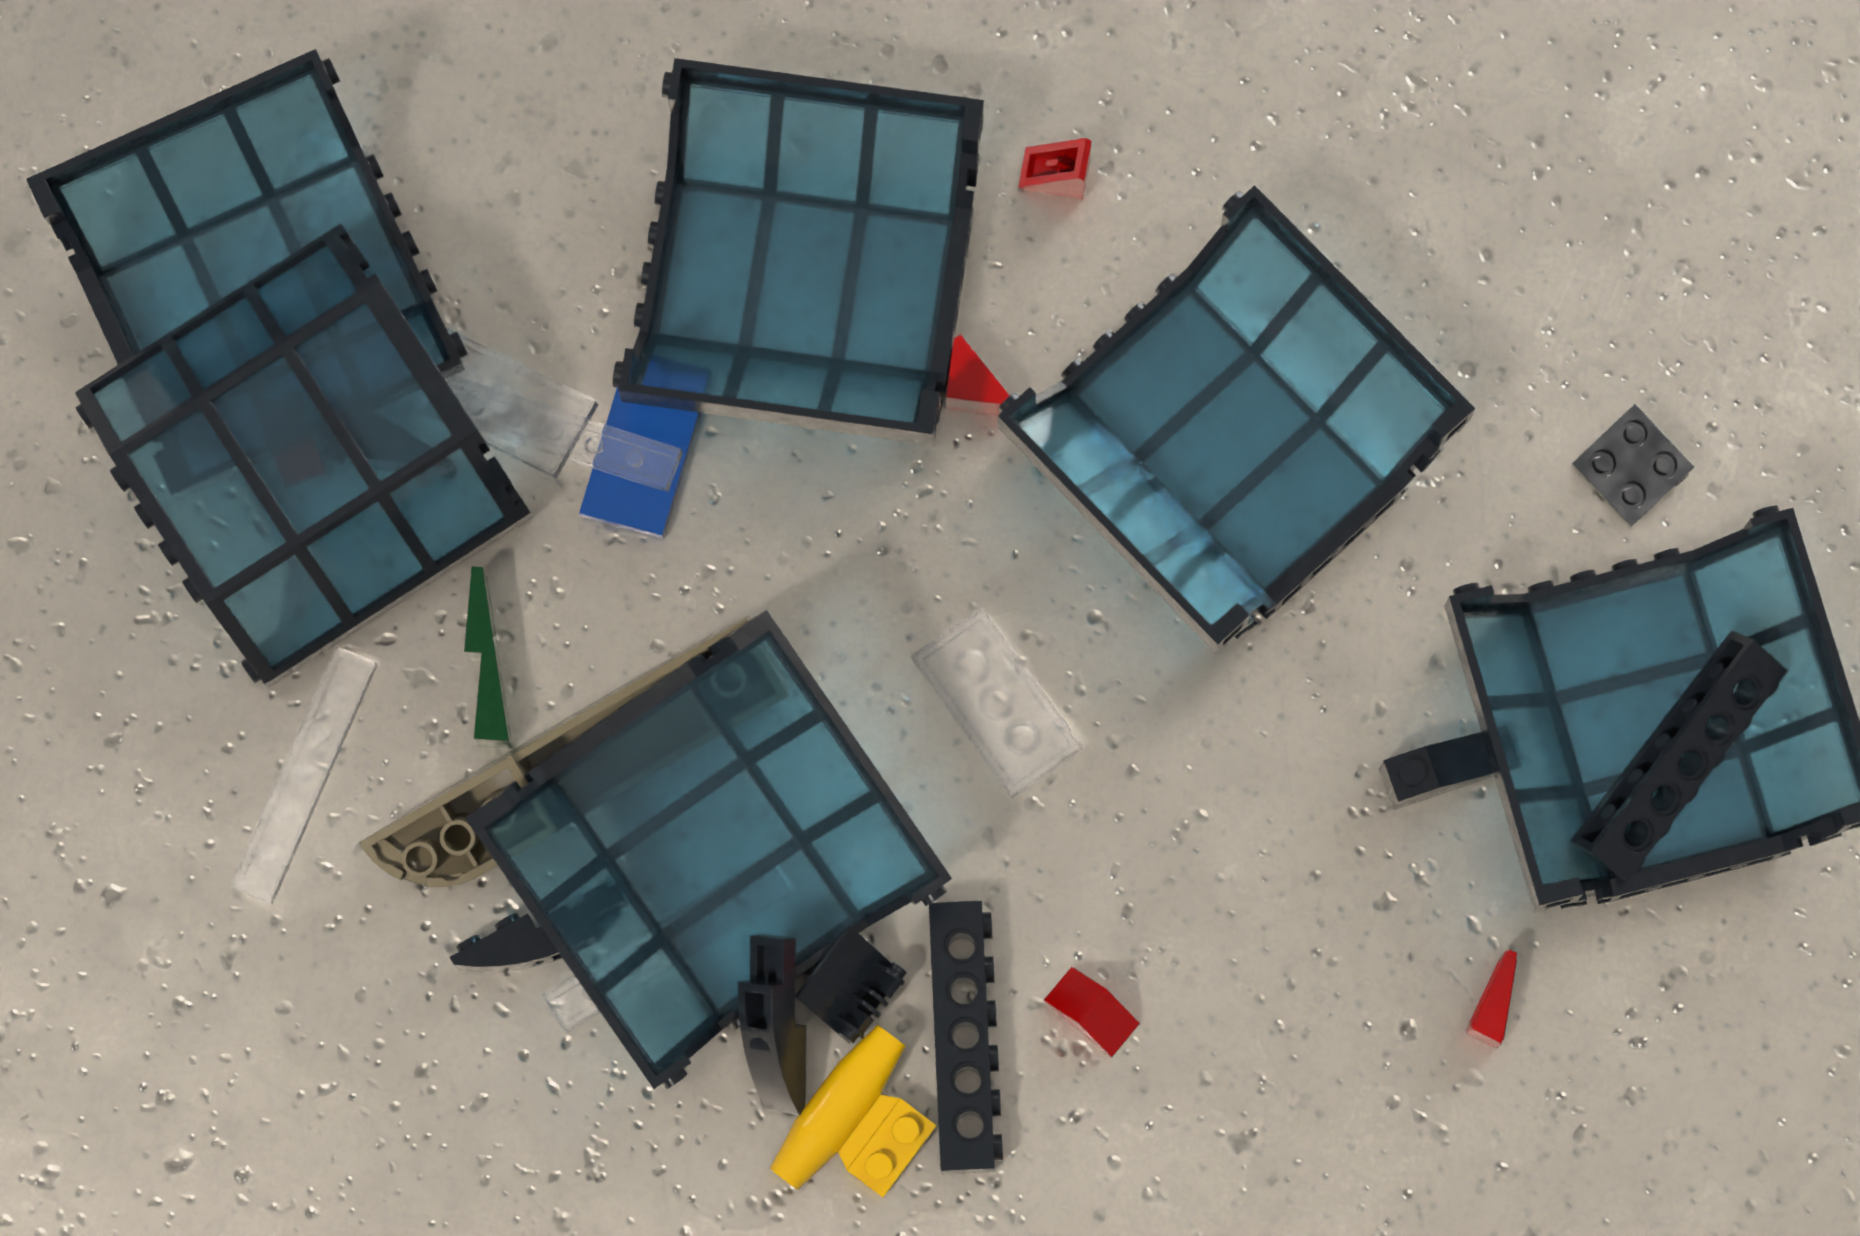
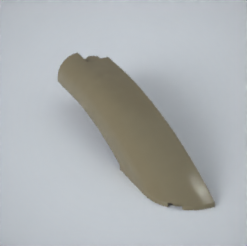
M750 615L745 616L716 634L708 636L511 750L359 842L360 846L369 858L388 874L399 880L404 879L426 885V887L459 885L471 881L497 867V863L465 817L490 801L492 797L513 782L517 781L519 786L523 787L528 783L524 775L529 770L692 657L702 653L705 659L712 656L708 647L751 620ZM765 641L702 680L734 727L791 695L788 680L773 651L769 650ZM689 689L566 774L559 781L581 813L585 815L653 773L721 735V733ZM545 789L489 832L507 858L511 859L555 834L571 822L548 789Z

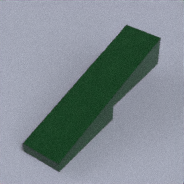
M472 566L464 653L469 661H481L474 740L479 747L513 749L488 577L483 567Z

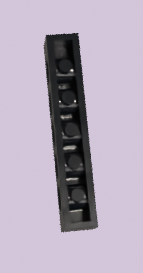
M1731 630L1570 842L1604 871L1627 882L1632 874L1642 867L1645 857L1658 840L1669 832L1672 822L1684 806L1695 798L1699 787L1710 772L1721 764L1727 750L1740 733L1750 726L1753 716L1766 699L1777 691L1780 681L1788 670L1754 639ZM1738 683V687H1737L1736 691L1733 693L1734 688H1735L1736 684ZM1711 718V723L1706 729L1707 723ZM1684 754V758L1679 764L1680 758ZM1658 788L1655 797L1652 799L1654 791ZM1631 823L1629 831L1625 834L1626 828Z
M982 901L929 904L941 1175L995 1172L994 1161H1003L1002 1134H993L992 1123L993 1116H1001L1000 1089L991 1090L990 1072L999 1071L998 1045H989L988 1027H997L996 1001H987L986 983H995L993 956L984 955V939H992L991 912H982ZM959 938L970 940L975 947L974 953L969 958L963 960L953 957L949 952V947L954 940ZM960 982L972 984L977 991L975 999L967 1004L956 1002L951 996V991L956 984ZM963 1026L974 1028L979 1035L978 1042L971 1048L957 1046L953 1040V1035L958 1028ZM966 1070L974 1071L981 1079L980 1087L972 1093L961 1092L955 1085V1079L958 1074ZM966 1115L977 1116L983 1123L982 1132L974 1138L962 1136L957 1130V1124L962 1117Z

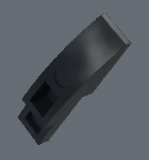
M604 885L591 889L581 897L583 903L567 911L566 907H560L547 914L574 954L596 944L588 928L626 907L614 885L608 889ZM518 913L505 917L495 924L497 931L482 939L479 935H474L462 941L456 946L458 952L450 956L453 965L459 971L478 973L524 970L563 959L541 927L536 928L528 913L522 917Z
M763 933L750 935V980L738 981L740 1030L749 1071L766 1110L801 1115L805 1108L806 1025L795 1024L796 938Z

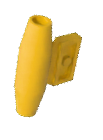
M876 1025L836 1064L806 1104L801 1115L797 1116L770 1169L795 1189L799 1190L838 1153L846 1170L883 1198L937 1126L901 1098L881 1095L906 1046L882 1027Z

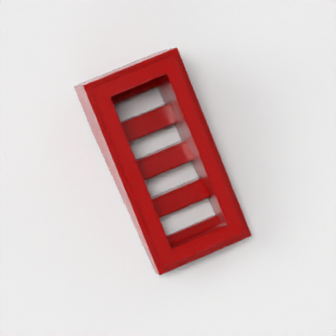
M1510 949L1500 956L1465 1030L1467 1035L1494 1048L1501 1046L1504 1040L1517 964V953Z

